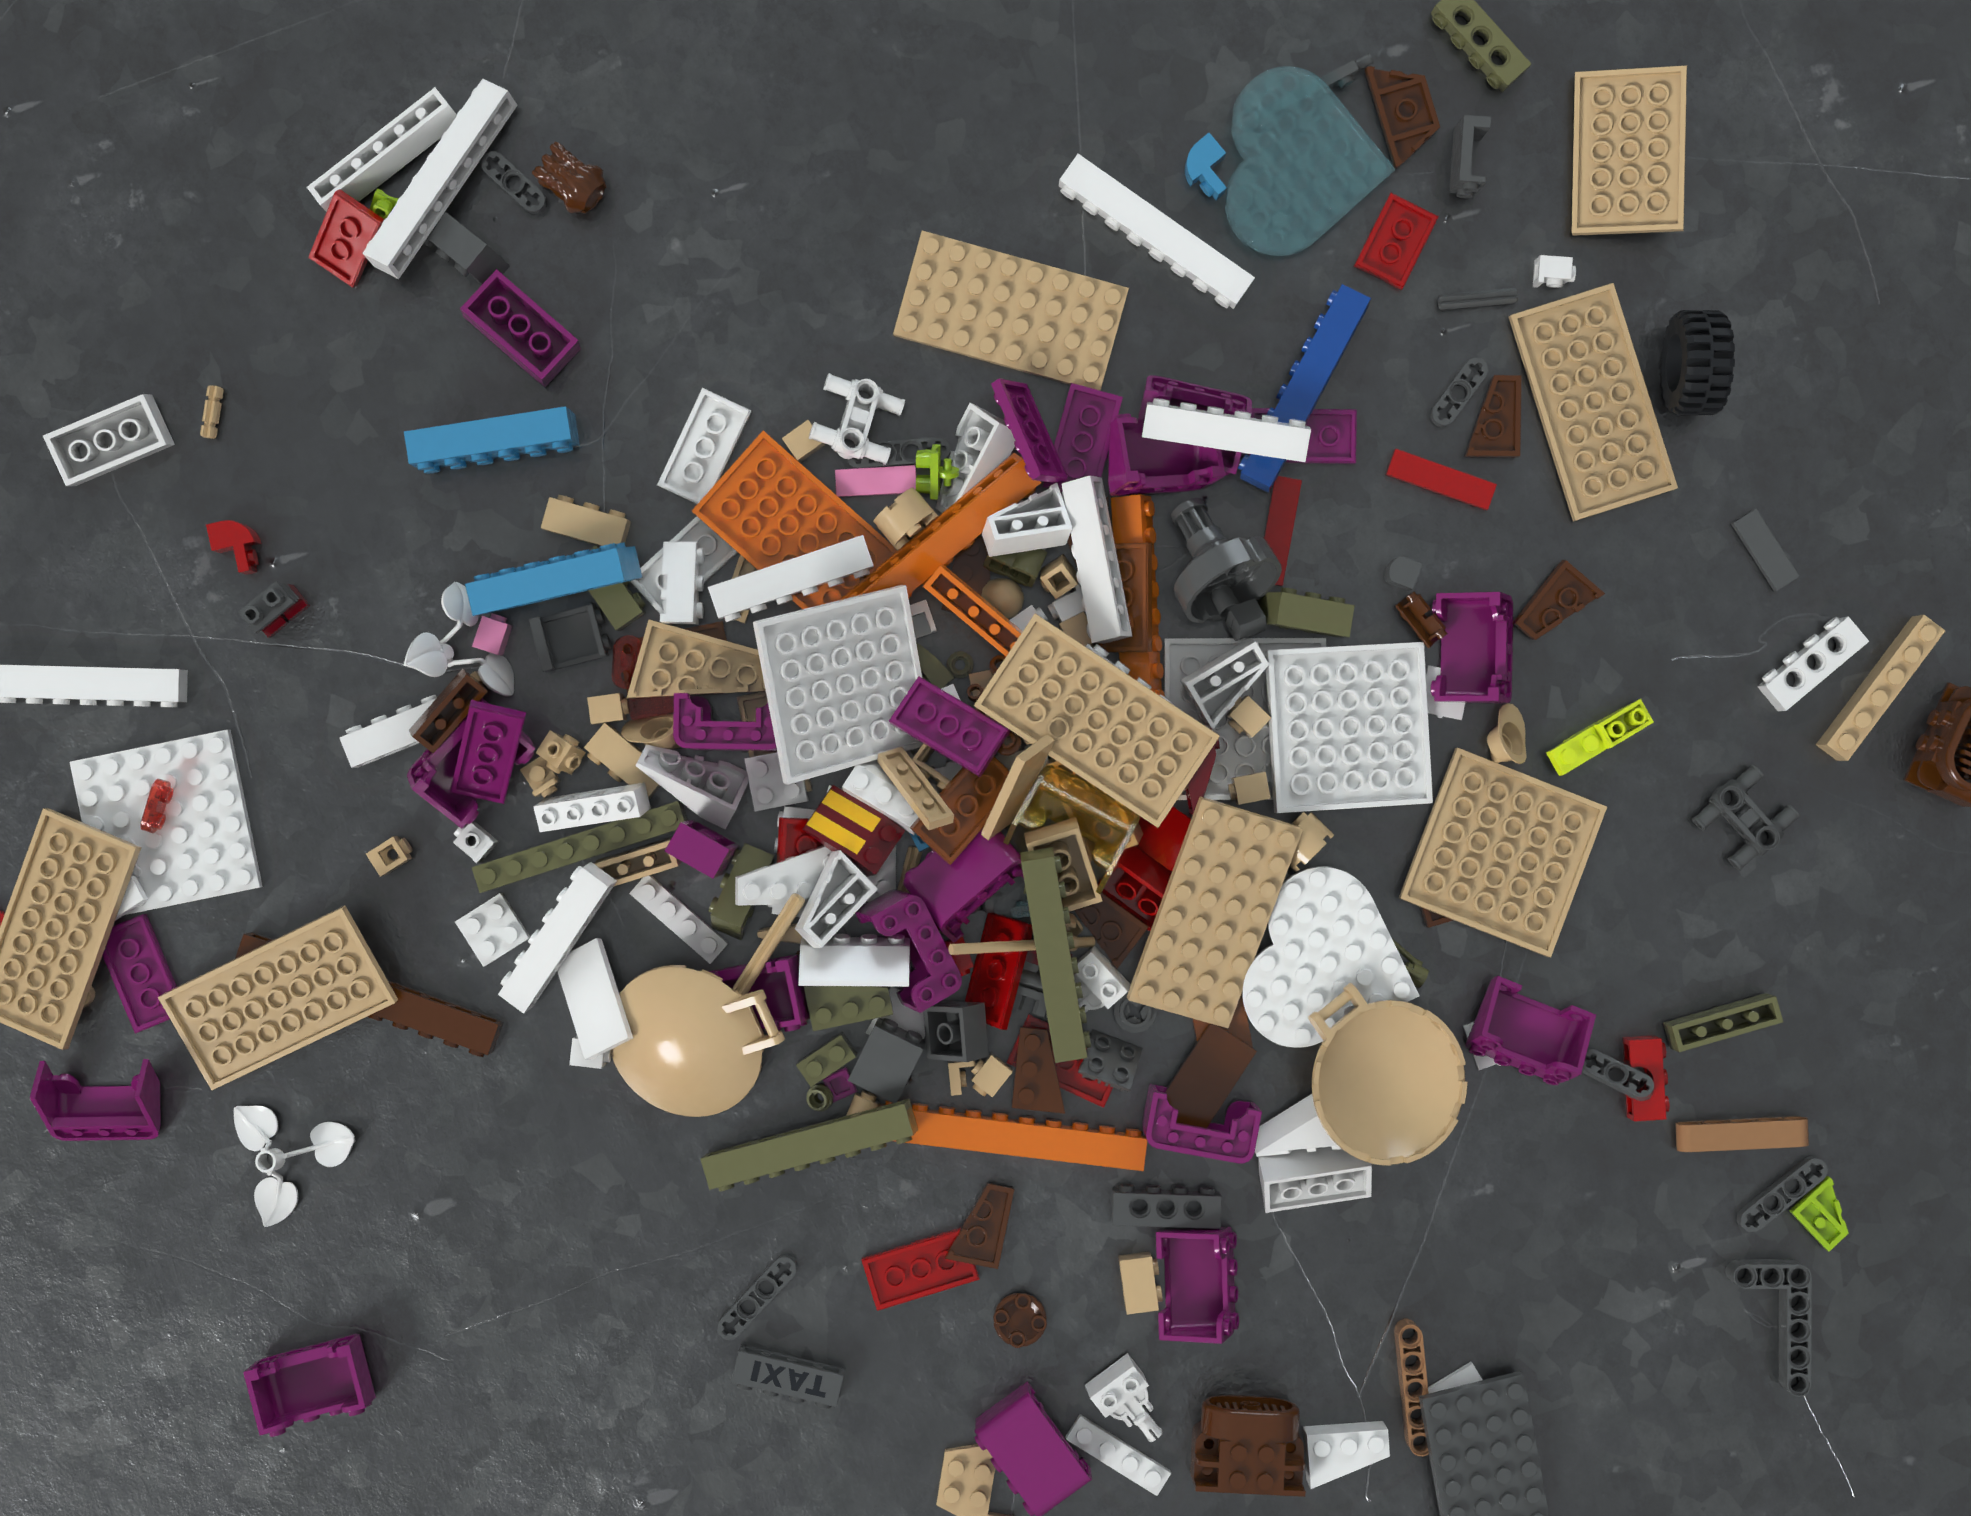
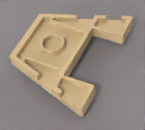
M978 1444L945 1449L936 1502L937 1506L956 1516H1013L989 1512L995 1467L991 1463L990 1459L992 1456L987 1449L983 1451Z

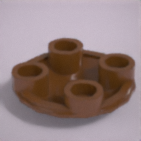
M1013 1293L1003 1298L997 1305L994 1313V1327L998 1336L1005 1343L1015 1348L1035 1343L1043 1335L1047 1326L1046 1312L1042 1303L1034 1296L1026 1293Z

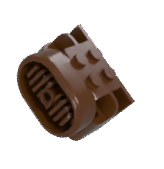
M1949 682L1943 691L1936 709L1928 716L1927 724L1929 725L1925 734H1922L1916 743L1917 751L1904 781L1962 807H1971V687H1959Z
M1218 1395L1205 1399L1202 1403L1201 1421L1195 1424L1192 1431L1190 1474L1195 1491L1305 1497L1306 1491L1302 1484L1303 1470L1305 1469L1304 1444L1299 1435L1300 1410L1298 1406L1290 1401L1272 1397Z

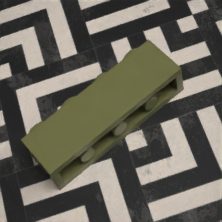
M1764 993L1667 1021L1663 1025L1670 1049L1682 1052L1783 1023V1018L1776 996Z

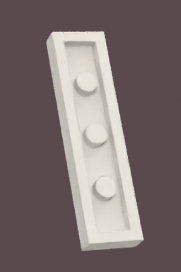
M652 875L643 877L629 893L709 964L729 944Z
M1079 1414L1065 1436L1066 1440L1156 1496H1158L1171 1475L1169 1469Z

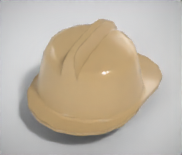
M1510 703L1502 705L1499 710L1498 725L1487 736L1491 759L1495 763L1514 761L1515 763L1522 764L1527 758L1525 723L1518 708Z
M674 714L641 715L631 719L622 727V737L629 742L644 743L645 745L665 749L680 748L673 736Z

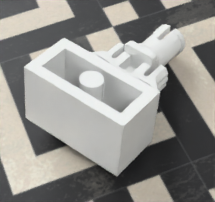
M1096 946L1089 949L1077 960L1079 973L1074 974L1075 983L1081 982L1083 998L1078 999L1079 1007H1085V1012L1096 1010L1103 1006L1109 1009L1128 992L1131 984Z
M1128 1353L1085 1384L1090 1399L1105 1418L1111 1415L1118 1420H1123L1128 1427L1133 1426L1131 1418L1149 1442L1156 1440L1153 1436L1154 1434L1158 1438L1162 1435L1163 1430L1146 1410L1147 1408L1151 1412L1154 1409L1148 1400V1382L1141 1369Z

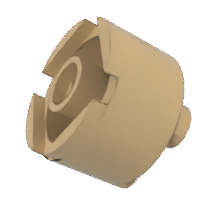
M913 487L899 495L890 507L886 506L873 521L897 551L910 541L909 538H913L925 528L924 525L928 526L938 517L937 513Z
M1302 812L1292 822L1293 825L1300 826L1303 829L1289 866L1295 873L1300 870L1296 866L1297 864L1302 862L1305 865L1327 844L1323 840L1326 836L1330 839L1334 836L1312 812L1308 815Z

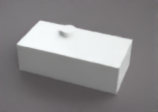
M150 394L139 395L43 435L66 486L80 485L175 445L153 395Z

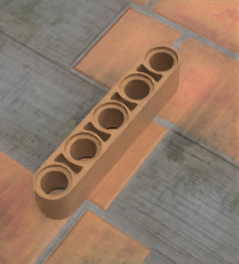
M1771 1117L1675 1123L1676 1150L1679 1152L1809 1146L1808 1118Z
M1402 1319L1396 1323L1394 1335L1405 1441L1413 1454L1423 1457L1428 1455L1429 1452L1422 1415L1417 1419L1410 1418L1412 1411L1421 1409L1418 1396L1429 1394L1423 1334L1414 1321ZM1413 1328L1415 1330L1414 1335L1410 1339L1402 1338V1334L1406 1329ZM1416 1355L1417 1361L1414 1365H1405V1360L1408 1356ZM1411 1383H1420V1387L1416 1392H1408V1386ZM1417 1436L1425 1437L1422 1445H1413V1441Z

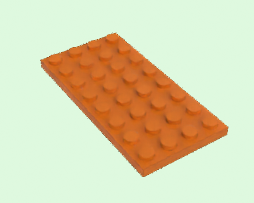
M764 430L692 510L699 519L757 570L861 535L864 536L874 565L873 568L869 569L870 574L897 552L889 541ZM854 575L844 577V583L830 588L828 583L818 586V592L803 596L802 592L792 595V601L801 609L838 601L868 575L857 579L854 578Z

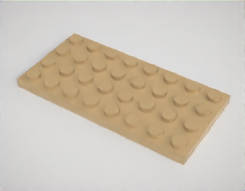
M922 231L893 336L1069 385L1074 383L1101 391L1129 288Z
M1614 283L1510 315V324L1572 520L1577 521L1677 489L1675 476Z
M1036 613L974 705L1032 745L1043 736L1049 735L1055 740L1048 754L1050 757L1157 828H1159L1220 737V735Z
M1200 796L1126 996L1127 999L1139 1004L1229 1028L1243 991L1245 975L1257 954L1303 829L1300 826Z
M43 808L0 926V1023L61 1050L69 1048L142 847L52 809Z
M346 905L158 997L211 1090L398 1001L396 994Z

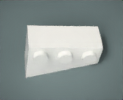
M1383 1421L1303 1426L1306 1480L1310 1489L1390 1457L1388 1429Z

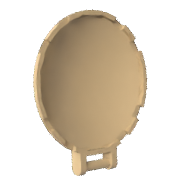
M685 965L661 966L640 974L629 982L619 994L633 1039L611 1049V1056L616 1068L634 1092L648 1103L666 1112L688 1117H701L728 1110L739 1103L756 1083L762 1068V1053L764 1049L785 1040L782 1031H778L765 1002L767 997L764 990L741 995L737 990L734 992L729 986L722 982L723 979L703 969L702 971L689 969ZM752 1005L756 1006L768 1034L764 1035Z
M1349 983L1343 988L1344 991L1319 1012L1314 1011L1308 1016L1309 1021L1323 1039L1312 1072V1096L1317 1116L1330 1138L1341 1149L1357 1159L1387 1166L1413 1162L1428 1155L1440 1146L1458 1122L1457 1117L1462 1104H1465L1467 1094V1081H1465L1464 1070L1466 1063L1463 1052L1451 1030L1432 1012L1403 1001L1386 1000L1367 1004L1358 989L1352 983ZM1351 1001L1355 1008L1329 1028L1325 1020L1347 1002Z

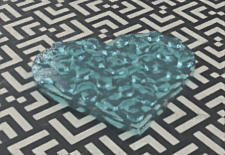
M1276 67L1257 75L1249 81L1240 92L1234 104L1232 136L1235 146L1244 160L1233 172L1227 186L1225 206L1227 218L1236 236L1252 250L1272 256L1291 255L1312 245L1396 169L1321 78L1299 67Z

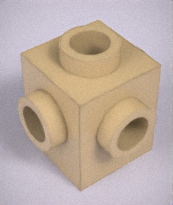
M550 730L537 749L536 754L547 761L545 766L555 773L560 774L561 771L572 775L574 770L579 767L581 759L586 752L578 747L580 742L572 736L565 734L563 737Z

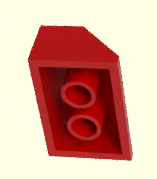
M1132 846L1119 852L1097 883L1102 892L1149 925L1147 930L1151 931L1172 872L1136 846Z

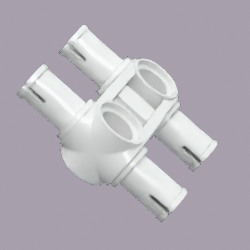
M828 373L823 390L846 397L847 403L843 417L837 430L814 422L809 439L831 445V449L844 459H862L866 457L886 465L891 448L869 442L867 436L877 408L900 416L905 399L883 393L881 387H878L870 379H852L848 381ZM858 391L867 392L870 398L864 399L859 395ZM844 440H852L855 443L856 447H848L845 444Z

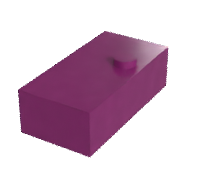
M497 269L460 308L463 317L544 388L581 349L578 339Z
M693 819L679 824L664 852L714 879L725 874L740 845Z

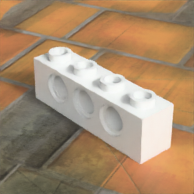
M1849 616L1839 619L1834 617L1823 626L1825 630L1820 635L1814 634L1804 641L1803 645L1805 647L1798 653L1796 651L1790 653L1782 660L1784 665L1778 670L1775 668L1770 670L1762 677L1763 682L1757 687L1777 711H1787L1869 642ZM1830 638L1836 642V649L1833 652L1828 648V640ZM1810 655H1812L1816 661L1815 667L1813 669L1809 668L1807 665V658ZM1789 672L1795 676L1793 686H1789L1786 682V676Z
M645 782L549 797L533 806L539 832L641 817L651 809Z

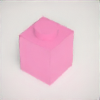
M491 613L490 618L482 616L472 647L502 656L513 626L506 624L507 618Z

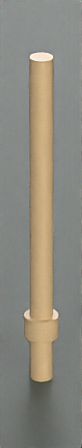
M1073 935L1075 948L1070 949V951H1076L1077 948L1094 947L1095 938L1093 936L1077 937ZM1034 940L949 945L950 955L1036 950Z

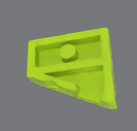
M1826 1176L1823 1181L1811 1189L1789 1211L1821 1246L1830 1252L1849 1233L1846 1223L1841 1216L1840 1202L1836 1199L1832 1186L1834 1182L1829 1176Z

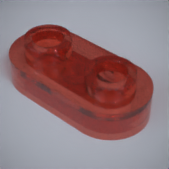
M632 635L619 637L613 647L612 681L620 689H629L642 645L640 640ZM625 644L631 647V651L628 654L623 652ZM623 671H627L629 674V678L626 681L621 679Z
M158 778L153 783L141 819V830L155 833L157 829H162L166 819V815L163 813L166 804L171 801L174 792L169 781Z

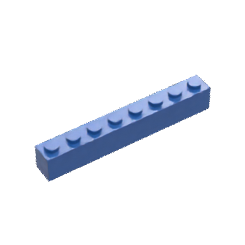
M1343 284L1338 292L1332 291L1326 305L1330 306L1326 315L1322 313L1319 315L1314 325V328L1317 329L1314 337H1308L1301 351L1305 353L1300 362L1297 360L1294 362L1289 372V375L1292 376L1289 384L1283 383L1276 396L1279 399L1276 408L1270 407L1266 415L1278 417V422L1289 423L1290 419L1301 420L1307 423L1368 309L1370 297ZM1245 454L1238 469L1242 470L1240 479L1269 493L1287 459L1255 454L1249 456Z

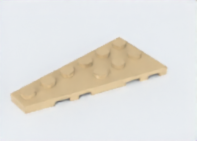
M648 620L627 698L674 696V693L704 695L765 692L758 650Z

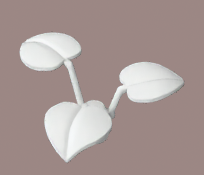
M453 582L444 590L441 604L446 615L450 619L457 621L456 626L440 641L431 633L425 632L418 635L408 648L404 666L414 668L431 677H439L445 673L447 666L479 663L481 666L478 669V675L482 682L489 689L500 695L512 696L514 693V673L511 664L503 655L489 653L485 659H452L454 651L446 642L462 627L463 623L467 626H473L479 619V615H472L466 587L459 582Z
M261 1105L234 1107V1123L240 1141L249 1150H261L255 1159L256 1167L261 1172L267 1173L268 1176H274L259 1182L254 1192L255 1204L264 1227L277 1224L286 1219L294 1211L298 1203V1190L295 1184L283 1182V1176L275 1171L283 1167L286 1158L315 1150L316 1160L326 1167H334L340 1165L348 1158L355 1142L354 1134L345 1125L337 1122H324L317 1125L310 1133L313 1146L288 1153H283L278 1148L269 1149L272 1145V1141L269 1138L275 1136L278 1131V1120L275 1113L270 1108Z

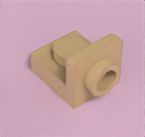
M538 757L521 768L520 771L533 789V795L535 797L542 795L546 798L558 790L556 785L561 783V780L554 771L545 766L547 761L542 757Z
M975 1060L970 1062L948 1061L951 1096L962 1095V1087H967L966 1072L960 1071V1068L975 1066Z

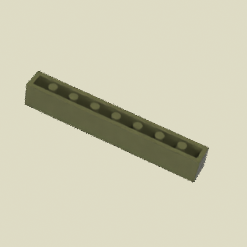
M676 801L648 810L641 817L617 820L471 868L479 893L675 831L679 824L688 821L683 803Z
M1053 847L1020 852L1055 1063L1087 1058L1086 1048H1090L1091 1043L1089 1031L1083 1032L1082 1023H1087L1085 1007H1079L1078 999L1083 998L1081 982L1075 983L1074 974L1079 973L1077 958H1071L1070 949L1075 948L1073 933H1067L1066 924L1071 923L1068 907L1062 906L1061 898L1067 897L1064 881L1058 882L1057 873L1062 872L1060 856H1054Z
M910 1099L713 1151L704 1155L700 1160L709 1190L718 1188L719 1191H725L735 1187L734 1183L743 1181L744 1185L760 1180L759 1177L769 1174V1178H774L785 1174L784 1170L793 1167L795 1171L809 1168L812 1162L819 1161L820 1164H826L835 1161V1156L845 1154V1157L848 1158L860 1154L861 1149L868 1147L871 1148V1151L886 1147L887 1142L896 1140L897 1144L905 1143L912 1140V1136L918 1131Z

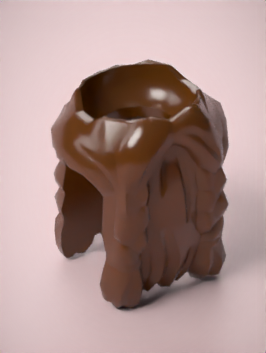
M555 141L550 145L553 154L543 155L541 160L544 166H536L532 174L538 179V183L541 186L550 189L557 197L564 201L566 210L569 213H586L595 208L597 202L603 198L606 188L603 178L604 170L596 165H585L576 156L572 155L570 151L566 150L562 144Z

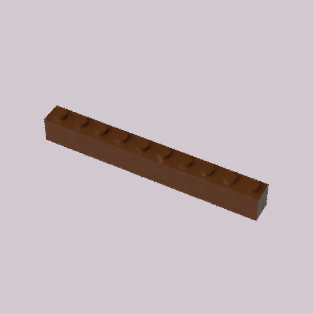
M253 932L243 934L235 958L272 941V939ZM390 981L388 982L398 1001L367 1016L378 1021H382L383 1018L393 1021L392 1025L399 1029L408 1030V1027L418 1030V1035L428 1039H433L434 1036L444 1040L443 1044L453 1048H458L459 1045L469 1048L468 1052L479 1057H484V1055H489L494 1051L504 1023L495 1018Z

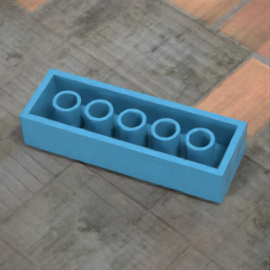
M566 406L404 431L409 464L418 468V470H424L426 474L440 472V467L450 466L451 469H462L467 467L466 463L477 462V465H488L494 463L493 459L504 458V461H514L520 459V455L530 454L531 457H540L547 455L546 451L549 450L565 453L573 451L574 446H580L575 414Z
M625 542L600 546L598 549L575 552L572 555L553 557L547 561L532 562L517 568H507L496 573L474 576L475 582L466 583L465 586L472 615L476 616L643 577L635 546L626 547Z

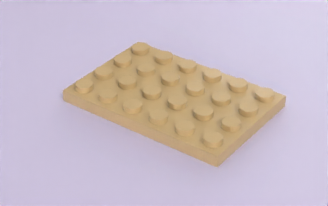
M1687 66L1575 72L1572 236L1684 231Z

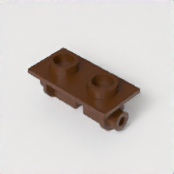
M1413 591L1395 606L1402 618L1410 624L1418 638L1428 648L1438 639L1440 640L1448 634L1445 630L1446 626L1435 613L1427 618L1425 613L1431 608L1422 598L1421 594L1417 595Z

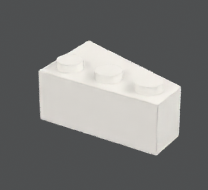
M1055 483L1049 489L1039 494L1034 493L1029 496V499L1019 504L1014 503L987 517L982 536L989 557L1066 545L1072 531V525L1058 484Z
M663 542V590H661L663 614H660L661 623L699 625V619H703L704 607L703 602H699V592H703L704 579L703 575H699V564L704 563L703 548H699L697 542Z
M1249 638L1180 681L1205 724L1213 730L1219 720L1235 705L1238 698L1245 690L1249 689L1268 667L1269 663L1257 642Z
M841 850L832 851L795 930L813 948H822L878 888Z

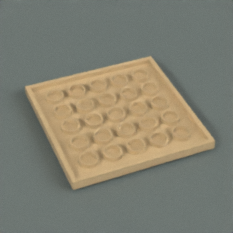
M1455 748L1399 899L1551 958L1607 806L1463 749Z

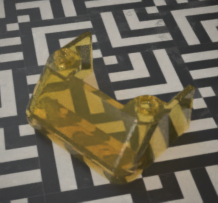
M1045 766L1039 773L1015 816L1003 843L1007 845L1010 843L1019 825L1030 830L1042 828L1048 818L1058 823L1076 817L1082 836L1096 843L1092 851L1094 863L1107 870L1096 890L1097 893L1101 894L1134 832L1140 816L1085 780L1058 766Z

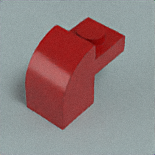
M230 520L206 524L212 551L223 553L234 550L239 573L247 575L257 572L258 556L251 546L262 543L258 534L251 527Z

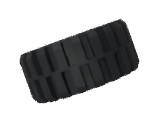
M1680 310L1670 318L1663 340V352L1661 353V388H1663V399L1666 401V407L1675 415H1715L1724 409L1723 406L1728 401L1727 397L1730 395L1731 382H1733L1735 344L1733 343L1734 334L1733 330H1731V322L1728 320V316L1719 310Z

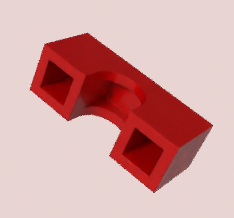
M1657 1036L1622 1037L1624 1064L1630 1067H1642L1646 1075L1650 1076L1654 1082V1093L1646 1101H1638L1626 1095L1627 1118L1632 1121L1667 1120L1666 1112H1669L1670 1103L1668 1096H1665V1085L1668 1084V1074L1666 1069H1663V1058H1666L1665 1043L1662 1042V1038ZM1646 1082L1640 1089H1637V1092L1641 1093L1642 1090L1648 1091Z

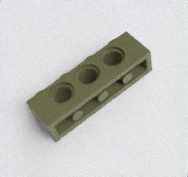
M1441 0L1433 8L1431 15L1433 16L1434 23L1440 29H1445L1449 33L1452 43L1458 49H1463L1467 53L1470 63L1476 69H1481L1485 73L1488 83L1494 89H1499L1503 93L1531 66V62L1475 0ZM1455 16H1463L1467 24H1458ZM1473 36H1481L1484 39L1485 45L1476 44ZM1491 56H1499L1502 59L1503 65H1495L1491 60Z

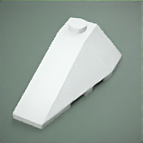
M969 403L956 430L955 435L959 438L956 450L950 452L949 458L952 459V466L959 469V476L951 479V486H944L942 482L936 504V509L941 513L1004 462L1015 447L1014 436L1004 420L972 403Z
M647 744L636 764V767L699 817L723 829H726L749 782L747 771L729 762L721 760L718 763L704 761V757L698 755L690 758L681 756L675 750Z
M1310 1094L1259 1126L1255 1153L1259 1157L1289 1154L1292 1150L1307 1149V1152L1316 1151V1148L1332 1147L1333 1150L1341 1148L1323 1128L1316 1113L1313 1096Z

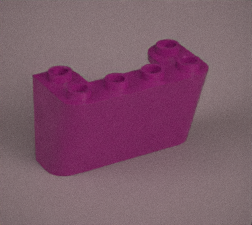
M1500 976L1491 979L1465 1044L1469 1052L1476 1056L1493 1058L1496 1064L1502 1066L1511 1065L1516 1067L1524 1075L1539 1076L1543 1078L1545 1083L1550 1085H1559V1082L1562 1083L1581 1075L1596 1014L1573 1005L1563 1010H1558L1518 994L1517 992L1522 989V985Z
M1221 1227V1229L1175 1228L1160 1229L1156 1232L1157 1259L1164 1258L1166 1296V1308L1158 1313L1159 1340L1222 1344L1234 1333L1235 1329L1239 1328V1314L1235 1313V1303L1238 1301L1239 1291L1234 1283V1276L1237 1275L1238 1263L1234 1259L1237 1235L1236 1232H1232L1231 1227Z

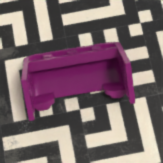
M143 1059L140 1074L132 1078L131 1086L81 1087L74 1076L70 1074L53 1075L46 1061L39 1062L30 1100L52 1137L63 1141L150 1140L158 1137L161 1126L160 1081L149 1059Z

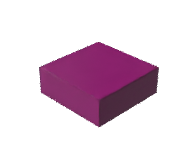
M847 1066L823 1079L825 1086L833 1094V1103L858 1092L857 1086L848 1081L851 1074Z

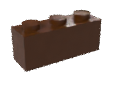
M462 668L409 729L411 736L434 754L468 715L471 700L480 701L488 691L479 681Z

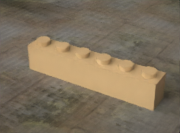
M1925 615L1912 616L1816 745L1835 760L1848 761L1945 633V630Z

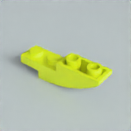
M1638 699L1565 739L1563 743L1546 752L1558 775L1562 776L1604 750L1614 747L1654 723L1642 700Z

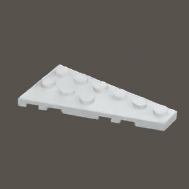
M824 845L806 851V853L786 858L784 861L735 877V904L738 906L786 904L794 893L802 896L805 899L804 904H806L832 851ZM896 846L877 874L867 877L878 890L866 902H870L890 890H896Z

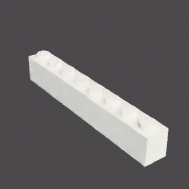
M482 79L472 91L470 98L463 108L459 110L448 130L443 133L437 146L428 155L426 162L413 177L412 182L398 199L391 213L384 219L373 239L367 244L362 254L374 267L397 279L401 277L517 107V103L508 90Z
M1080 154L1076 155L1060 178L1059 187L1062 188L1060 191L1064 196L1071 200L1076 198L1083 203L1082 207L1094 216L1099 214L1106 219L1104 222L1115 231L1120 229L1126 233V238L1136 246L1142 244L1150 250L1148 253L1159 262L1164 260L1172 265L1170 269L1180 277L1185 275L1194 281L1192 284L1198 290L1204 293L1209 291L1216 296L1215 301L1225 308L1230 306L1234 309L1255 279L1251 274Z
M0 665V703H16V698H26L27 704H43V699H53V704L70 705V699L80 700V705H97V700H107V706H124V701H134V706L151 707V701L161 702V707H178V702H187L188 670Z

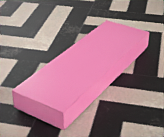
M916 466L835 470L836 495L838 497L902 494L912 487L916 490Z

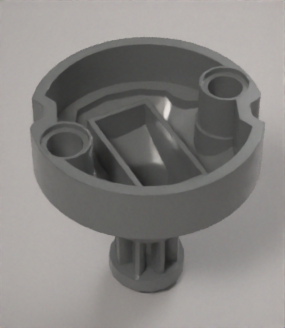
M1192 498L1181 503L1171 514V520L1184 534L1187 540V548L1193 557L1178 577L1174 586V595L1187 618L1195 623H1203L1208 619H1214L1215 621L1228 617L1231 606L1254 598L1256 601L1260 600L1276 584L1282 571L1281 564L1266 539L1259 536H1253L1252 538H1225L1220 527L1215 526L1207 513L1208 507L1202 498Z

